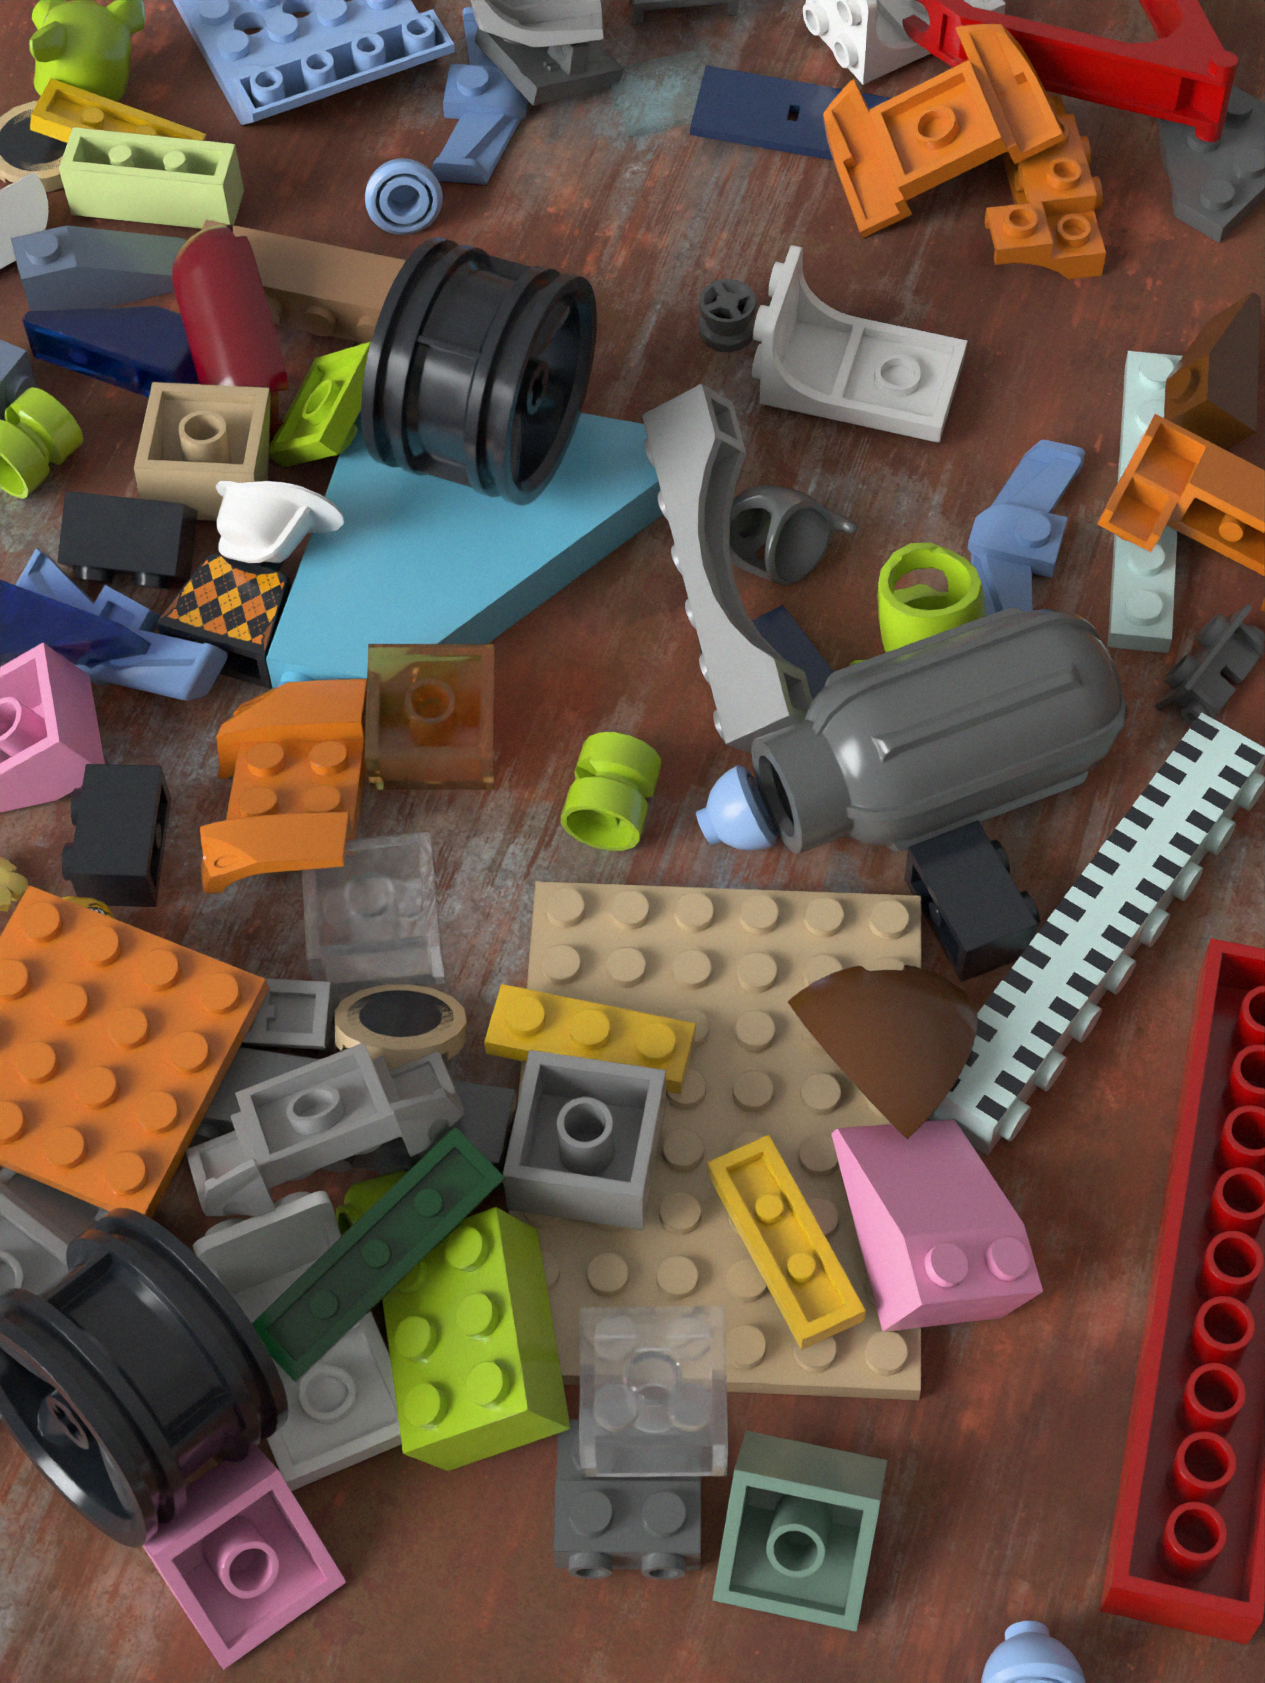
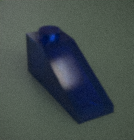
M158 306L28 311L22 319L31 351L35 358L148 398L152 382L199 384L181 313Z
M0 580V666L5 665L43 642L74 665L146 655L151 645L149 641L122 624Z

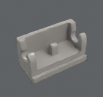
M264 978L270 989L241 1045L317 1049L323 1052H333L335 1043L331 1035L332 1018H334V1011L339 1006L340 1000L331 982Z

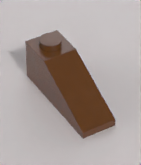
M1252 292L1210 318L1166 379L1164 418L1225 450L1257 432L1260 296Z

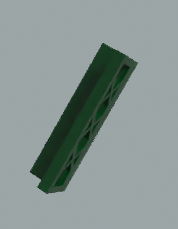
M456 1126L252 1323L273 1360L294 1382H298L505 1180V1177Z

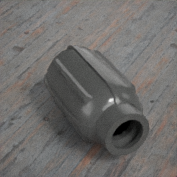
M1007 608L833 672L827 678L825 687L811 701L805 720L753 739L751 746L752 764L757 785L769 817L782 841L792 853L800 854L843 837L852 838L859 843L888 846L889 849L895 852H905L912 845L974 821L984 822L1078 786L1087 778L1088 772L1102 763L1118 739L1128 715L1127 704L1123 697L1122 685L1115 663L1108 649L1100 640L1096 628L1089 621L1076 613L1059 612L1052 609L1023 612L1018 608Z

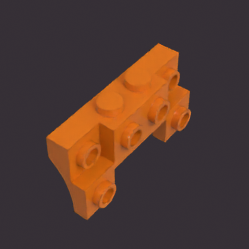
M1047 91V96L1066 140L1017 164H1014L1008 151L1004 153L1003 162L1015 205L986 208L984 223L986 229H990L995 248L994 262L995 265L1024 263L1043 266L1060 273L1067 279L1102 276L1106 250L1094 211L1101 210L1103 192L1100 178L1098 176L1092 177L1090 173V143L1087 136H1080L1074 114H1066L1061 94Z
M1154 414L1123 475L1113 490L1097 525L1149 552H1152L1167 525L1265 576V470ZM1265 598L1260 607V610L1265 612Z

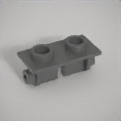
M1247 604L1228 618L1220 612L1201 629L1195 638L1201 644L1198 651L1193 657L1187 654L1181 658L1165 676L1163 681L1169 688L1155 705L1158 710L1175 701L1183 708L1181 711L1182 717L1191 725L1194 724L1201 713L1213 719L1216 718L1219 711L1236 690L1219 673L1222 671L1237 685L1244 680L1256 662L1265 653V634L1263 631L1252 625L1246 626L1242 622L1253 607Z

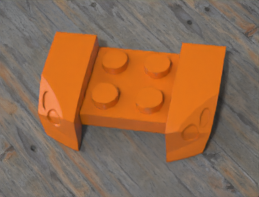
M976 24L955 27L969 60L869 109L855 80L852 79L823 113L832 158L862 239L912 215L907 200L1008 151L1014 164H1017L1066 140L1047 93L1022 46L1002 24Z
M367 679L287 682L241 704L233 712L234 716L221 725L216 736L219 758L217 779H227L233 774L234 777L226 820L200 827L203 852L201 877L204 893H221L233 882L257 874L344 867L347 848H356L367 764L366 733L364 728L368 693Z

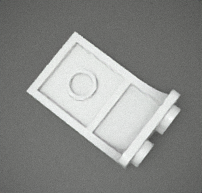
M806 0V4L803 6V18L810 32L814 35H819L833 51L838 63L843 68H848L863 85L931 54L909 38L903 28L902 20L913 14L930 25L927 10L920 2L915 0ZM964 0L973 7L1005 14L1006 3L1003 0Z
M791 245L785 263L775 262L768 289V296L772 297L770 306L760 305L754 324L753 340L762 342L757 347L752 367V378L760 379L759 403L940 443L965 360L968 341L854 317L831 308L810 290L803 275V247Z
M304 1191L292 1193L274 1204L276 1211L261 1216H254L247 1220L236 1218L220 1222L206 1232L205 1237L200 1238L193 1244L196 1256L223 1284L251 1323L341 1237L333 1206L326 1191H317L311 1194ZM371 1311L298 1382H294L274 1361L284 1385L289 1412L285 1425L271 1437L267 1438L279 1471L291 1491L402 1444L391 1360Z

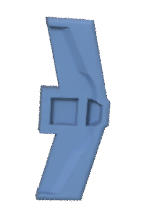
M466 7L463 9V23L469 65L450 63L443 99L444 118L459 119L440 156L432 164V172L438 182L486 185L519 122L525 119L529 101L475 43L478 25L472 7Z
M1040 440L1025 453L992 505L975 517L967 549L971 553V564L977 569L982 582L987 616L1007 608H1018L1023 612L1033 611L1032 574L1049 578L1053 577L1068 517L1052 514L1075 476H1078L1082 470L1085 459V451L1082 448L1049 440Z
M39 548L35 549L8 597L9 602L60 655L90 675V681L98 686L112 683L188 701L207 695L227 660V652L217 646L153 633L160 615L104 585L97 600L94 602L60 568L48 553Z

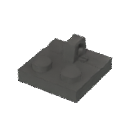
M479 28L477 29L475 43L533 106L614 88L620 85L624 68L615 58L608 55L598 40L566 45L530 47L485 32Z

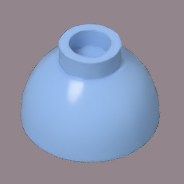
M398 158L382 164L372 174L366 186L365 205L370 218L378 227L391 234L411 235L426 229L435 221L442 207V189L436 176L427 166L412 159Z
M736 765L726 771L711 789L706 807L696 811L700 828L711 846L723 842L733 848L746 851L763 850L775 846L778 832L765 808L755 777L749 769L743 766Z
M1036 1621L1017 1622L1006 1629L1005 1641L995 1648L987 1660L981 1683H1086L1082 1668L1073 1653L1063 1643L1050 1637L1049 1629L1046 1625Z

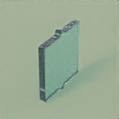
M695 51L622 66L624 71L621 80L611 84V90L614 95L612 105L614 110L620 111L630 138L692 123L704 75Z

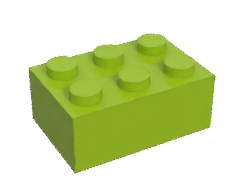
M497 1207L465 1218L382 1299L403 1454L446 1471L571 1429L538 1230Z

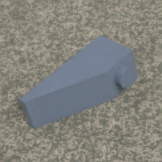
M66 225L11 238L34 325L175 292L172 283L173 262L186 239Z

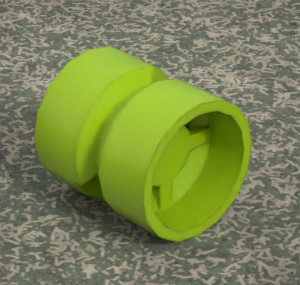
M35 387L27 389L5 409L4 417L6 421L0 419V488L20 499L27 498L49 477L50 468L48 464L50 462L61 465L82 445L84 439L79 425L70 412L53 396Z
M599 732L589 736L583 743L575 769V781L569 788L561 813V825L566 832L579 842L593 848L607 851H624L634 848L640 841L648 815V803L645 799L653 797L662 768L661 758L656 750L644 741L626 734Z

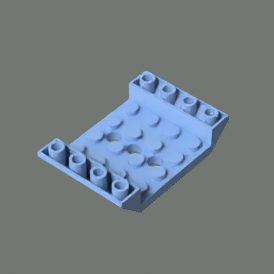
M173 0L241 125L276 115L455 52L454 43L434 10L419 14L411 0H352L347 2L344 0ZM296 12L310 13L302 18H296L291 15ZM249 28H257L261 30L260 32L252 35H247L243 32V30Z

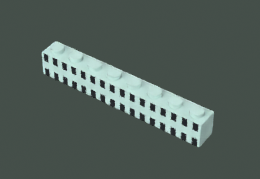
M1204 713L1200 714L978 1012L977 1033L969 1058L951 1090L928 1119L931 1121L955 1119L971 1145L987 1156L1001 1137L1008 1141H1012L1030 1114L1031 1107L1026 1104L1037 1087L1045 1092L1051 1088L1067 1061V1057L1062 1055L1067 1045L1073 1038L1082 1043L1088 1037L1101 1015L1102 1009L1096 1006L1107 990L1115 995L1121 991L1136 966L1137 961L1131 957L1140 944L1143 943L1148 947L1154 945L1168 923L1170 914L1165 910L1174 897L1182 901L1188 898L1203 872V868L1198 865L1207 852L1217 856L1222 851L1236 826V823L1231 820L1240 807L1250 811L1265 788V776L1260 774L1265 761L1264 747Z

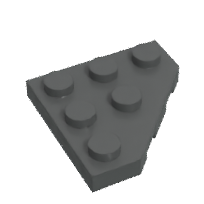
M1234 85L1231 91L1222 137L1218 141H1202L1195 136L1196 127L1157 118L1160 133L1158 143L1165 175H1169L1172 189L1171 204L1174 217L1218 243L1232 232L1265 199V103Z

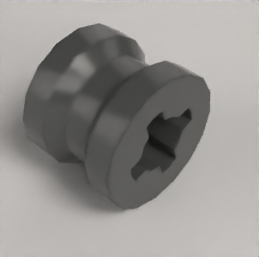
M722 279L710 283L701 292L699 299V311L701 314L699 334L701 340L709 348L720 352H734L748 346L752 341L756 297L753 290L747 284L734 279Z

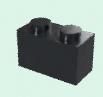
M65 491L57 563L75 569L76 580L112 584V575L121 574L135 576L134 586L170 590L171 580L187 582L190 579L198 511L183 503Z
M86 764L82 788H74L71 796V821L73 826H76L74 842L65 843L62 852V875L65 881L72 882L77 897L93 898L104 902L107 906L156 907L171 804V796L162 766Z
M978 820L908 847L904 880L911 893L921 896V911L960 982L1018 960L1035 937L1036 929L1040 925L1039 913L1032 897L1027 891L1019 892L1009 875L1010 864L1004 848L998 840H989Z

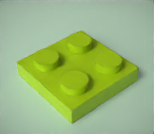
M371 342L314 359L283 419L282 426L276 432L269 446L270 459L282 467H288L335 456L348 448L357 432V426L354 422L361 410L364 374Z

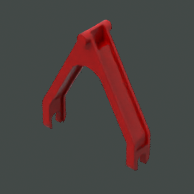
M915 0L920 2L927 10L930 25L914 14L902 20L903 28L909 38L951 67L969 60L955 27L976 24H1002L1022 46L1045 91L1196 127L1195 136L1205 142H1215L1222 137L1238 65V57L1234 53L1224 50L1198 0H1139L1159 39L1145 43H1126L971 6L964 0Z

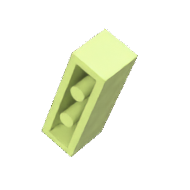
M73 127L59 166L71 215L200 229H202L206 220L234 225L244 193L236 146L230 143Z

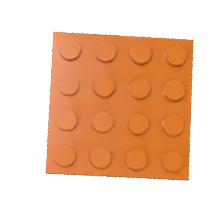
M29 885L0 936V1166L105 1210L112 1211L115 1208L121 1207L129 1208L152 1219L186 1153L185 1150L188 1149L270 989L266 979Z

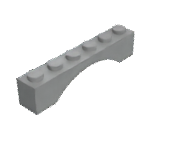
M700 384L642 414L647 434L644 448L649 461L656 469L661 489L658 493V503L663 515L669 521L674 545L671 548L672 558L678 571L683 575L688 599L685 602L686 613L691 624L697 630L702 654L699 657L700 668L704 678L711 685L716 710L713 714L715 727L726 745L751 754L754 738L805 720L812 697L805 672L784 659L760 635L745 611L736 587L729 550L730 513L736 482L746 457V450L733 402L707 386Z

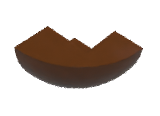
M904 965L903 970L886 969L874 971L866 970L863 966L849 967L813 982L788 1001L795 1014L821 1047L867 1099L906 1139L921 1127L951 1090L969 1058L977 1033L978 1015L972 998L946 978L916 966Z

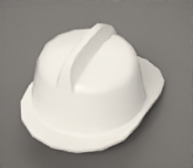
M219 481L215 486L218 493L223 497L217 518V530L221 535L219 552L225 558L246 563H261L263 561L281 563L290 556L307 533L331 532L338 530L344 524L343 513L333 502L321 494L301 486L271 481L246 483Z

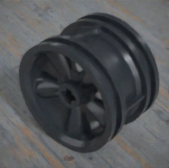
M440 237L430 238L419 245L405 261L388 292L374 330L367 357L362 389L361 419L364 442L372 459L386 466L401 467L404 471L420 476L431 475L471 487L476 492L490 497L501 496L505 501L520 506L530 504L537 499L554 477L565 456L576 429L589 385L597 333L596 299L590 282L584 277L570 273L561 275L559 271L541 265L530 267L490 256L483 249L469 245L459 246L452 240Z
M121 1207L113 1209L97 1222L95 1230H86L69 1243L66 1251L68 1272L41 1293L35 1295L24 1289L11 1288L0 1295V1420L31 1462L75 1510L113 1540L125 1546L137 1548L141 1547L156 1534L158 1523H169L185 1509L187 1493L184 1480L213 1456L230 1462L242 1461L258 1447L260 1439L271 1437L285 1425L289 1411L284 1385L270 1353L248 1317L223 1284L170 1231L138 1211Z

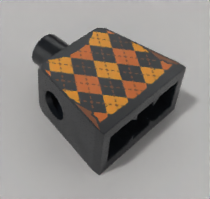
M217 553L207 556L160 615L156 623L159 634L217 646L227 652L228 655L219 674L272 689L266 657L291 591L290 579L284 573L279 572L284 561L281 563L266 561L246 563L225 558Z

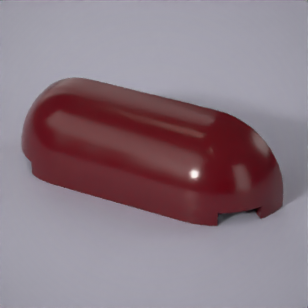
M232 224L212 226L196 233L183 244L174 259L172 267L173 288L200 385L269 388V441H272L276 432L283 424V419H281L279 414L278 391L289 390V384L259 270L247 236L235 237Z

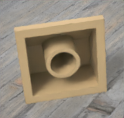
M152 382L134 465L139 498L183 503L198 511L197 520L217 521L223 497L215 487L219 481L236 483L268 481L270 389L262 387Z

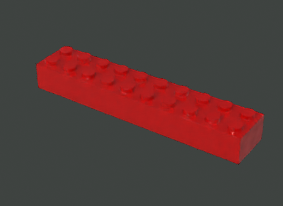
M1211 938L1197 979L1100 1612L1247 1645L1263 1621L1265 1606V949Z

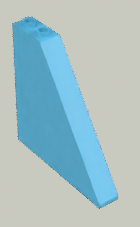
M360 410L354 422L357 426L356 435L348 448L340 454L325 494V498L333 502L342 511L344 524L335 531L311 533L266 657L272 688L274 689L287 682L367 679L368 693L365 714L369 712L390 716L663 515L658 503V493L661 489L656 469L649 461L644 448V441L647 439L644 424L581 413L569 447L554 477L537 499L530 504L520 506L505 501L501 496L490 497L476 492L471 487L431 475L420 476L404 471L401 467H390L377 463L368 453L364 442Z

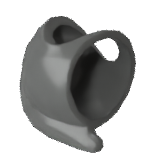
M773 485L751 487L738 494L732 503L729 539L731 562L739 568L781 586H790L802 580L814 570L824 557L834 532L841 531L854 534L859 527L854 521L821 505L811 496L801 491ZM766 543L765 558L759 560L755 556V552Z

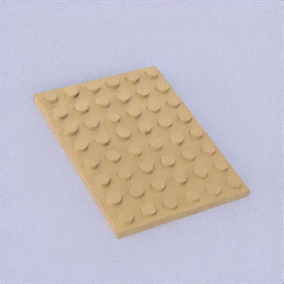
M535 881L527 989L696 1023V1036L682 1092L678 1094L666 1091V1110L644 1229L637 1230L509 1210L510 1215L538 1230L563 1385L919 1400L921 1393V1328L882 1332L831 1135L837 1128L891 1123L821 1047L795 1014L788 1001L813 982L849 967L863 966L869 971L903 970L904 965L921 968V896ZM521 1061L519 1095L527 1063ZM766 1135H770L866 1310L863 1322L803 1350L800 1349L707 1175L708 1161Z

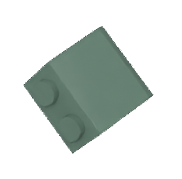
M745 1431L734 1469L712 1601L856 1632L888 1460Z

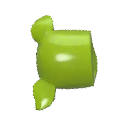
M40 0L32 13V20L38 31L33 34L29 41L30 52L33 58L36 59L33 83L37 93L41 96L50 78L118 102L125 94L131 65V34L142 31L146 20L143 0H115L107 7L93 0Z
M910 543L893 552L880 571L877 593L878 618L885 653L987 616L985 595L977 569L966 558L950 549L933 543ZM915 569H937L943 571L948 580V592L937 591L926 584H917L894 591L895 583L903 575ZM855 660V661L851 662V663L849 664V666L854 665V664H857V663L862 662V661H865V660Z

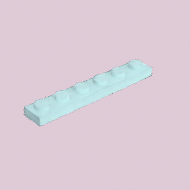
M1128 351L1124 374L1118 482L1154 414L1164 418L1166 379L1183 356ZM1166 525L1152 552L1125 541L1114 534L1107 647L1169 653L1173 629L1177 530Z

